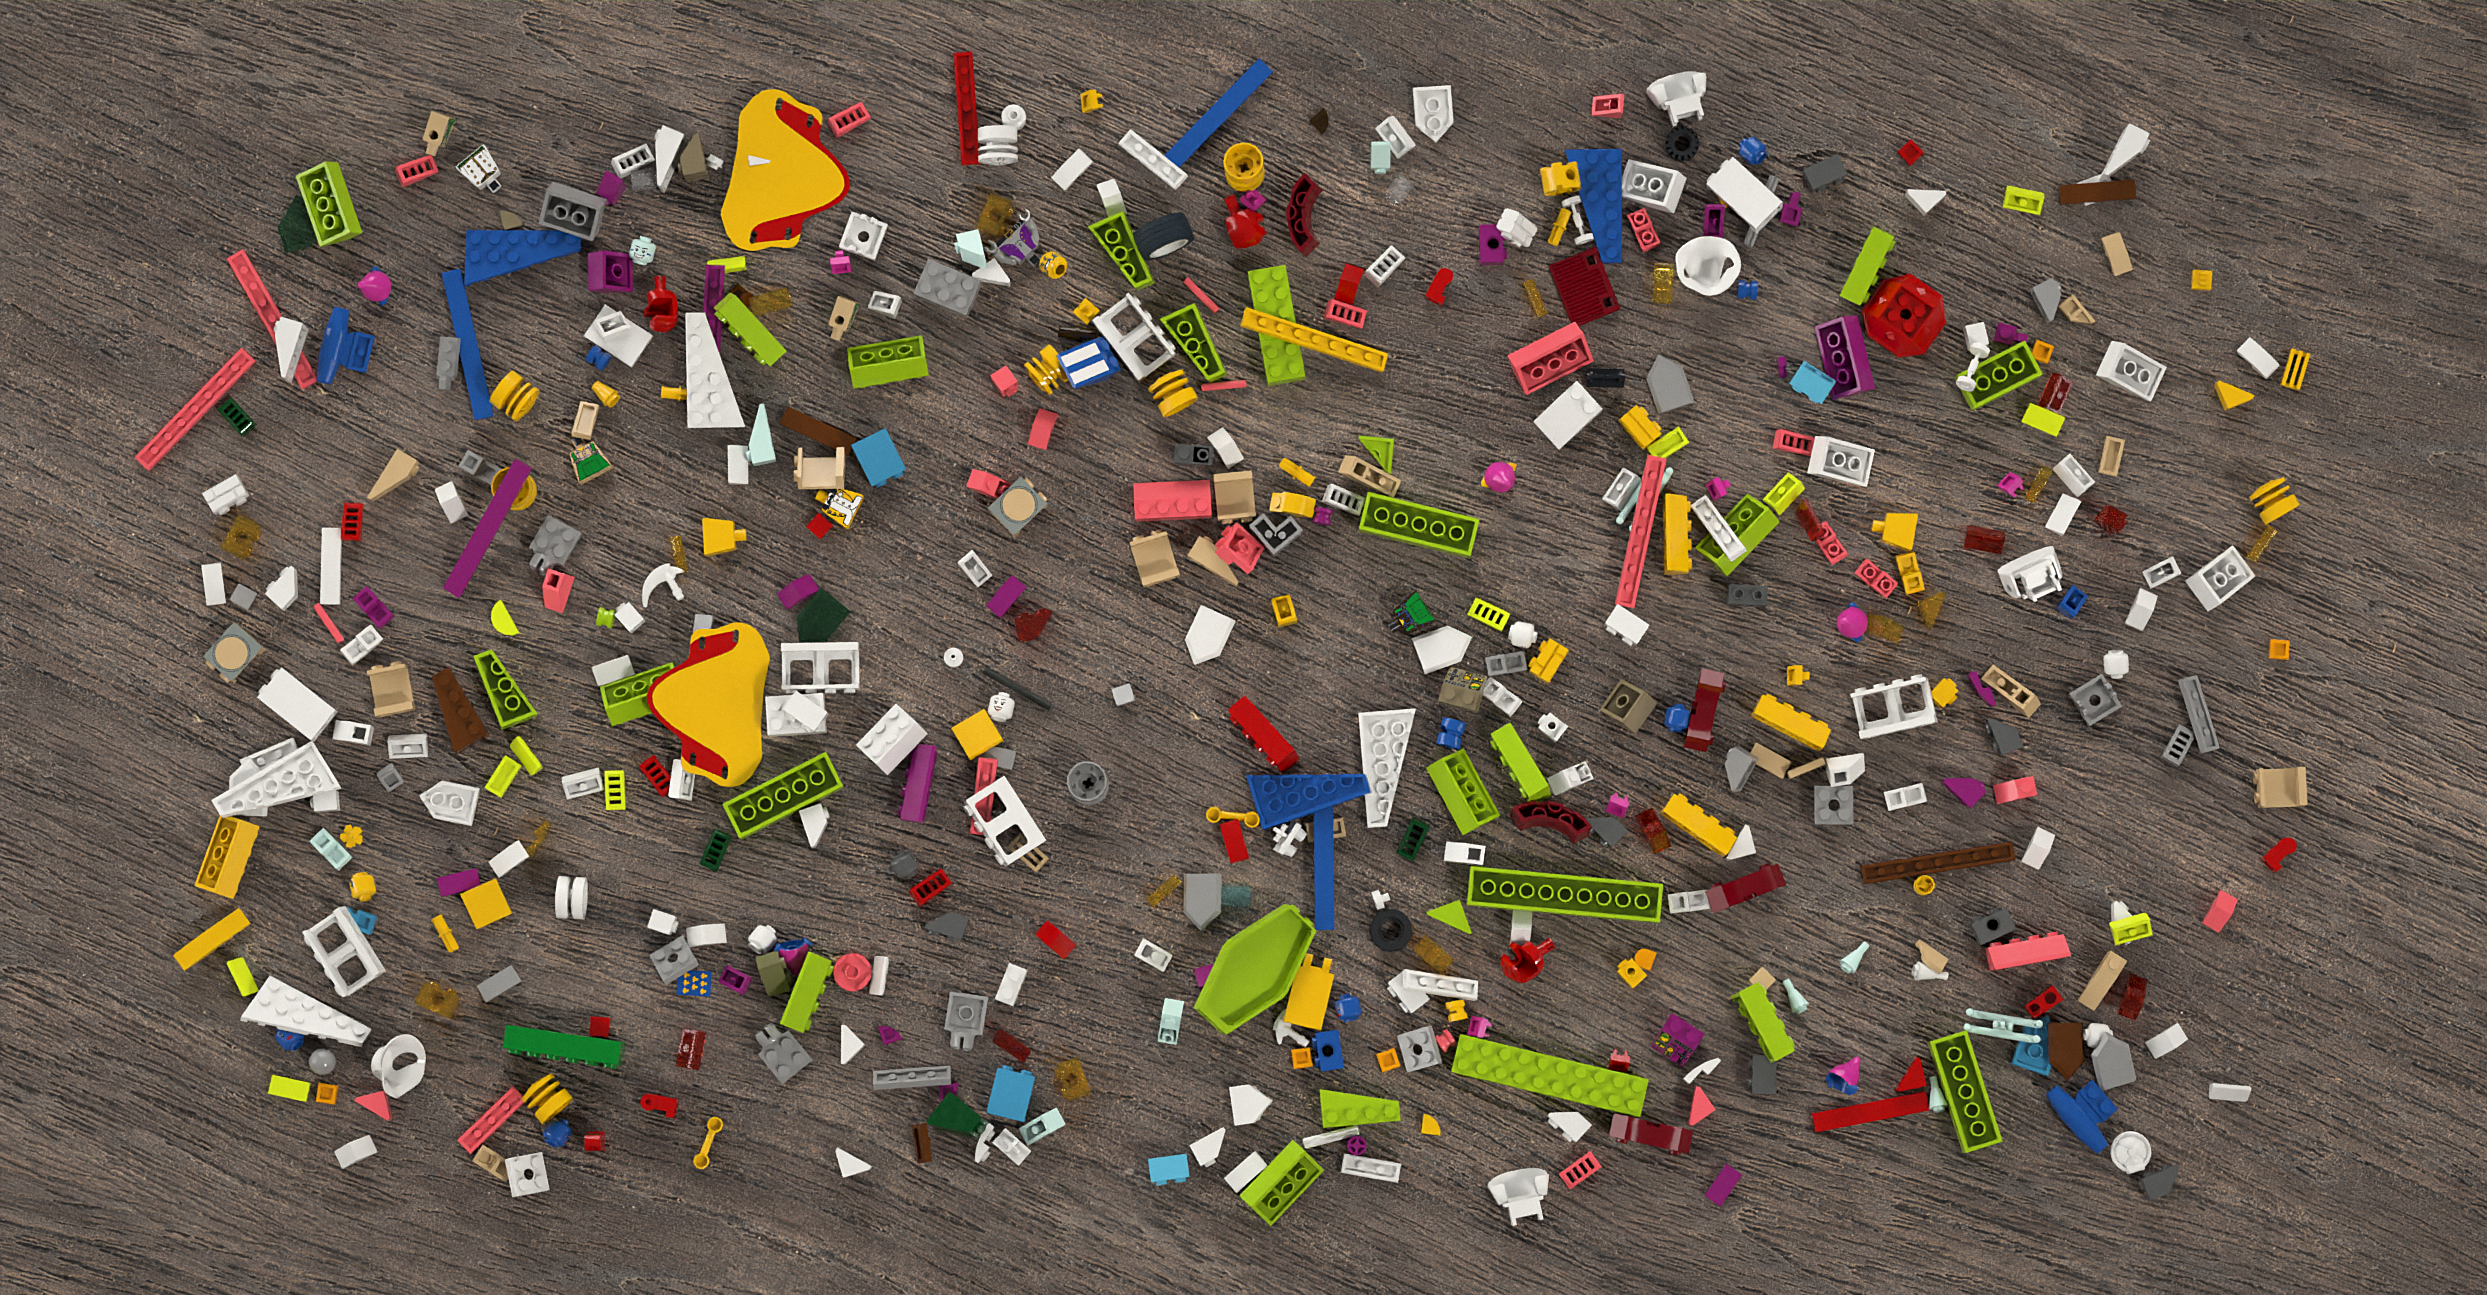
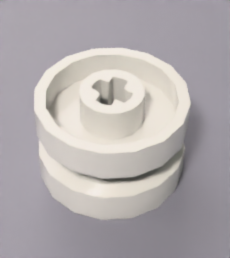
M559 876L555 893L556 918L567 919L571 910L574 919L584 920L588 899L587 878L576 877L572 887L570 877Z

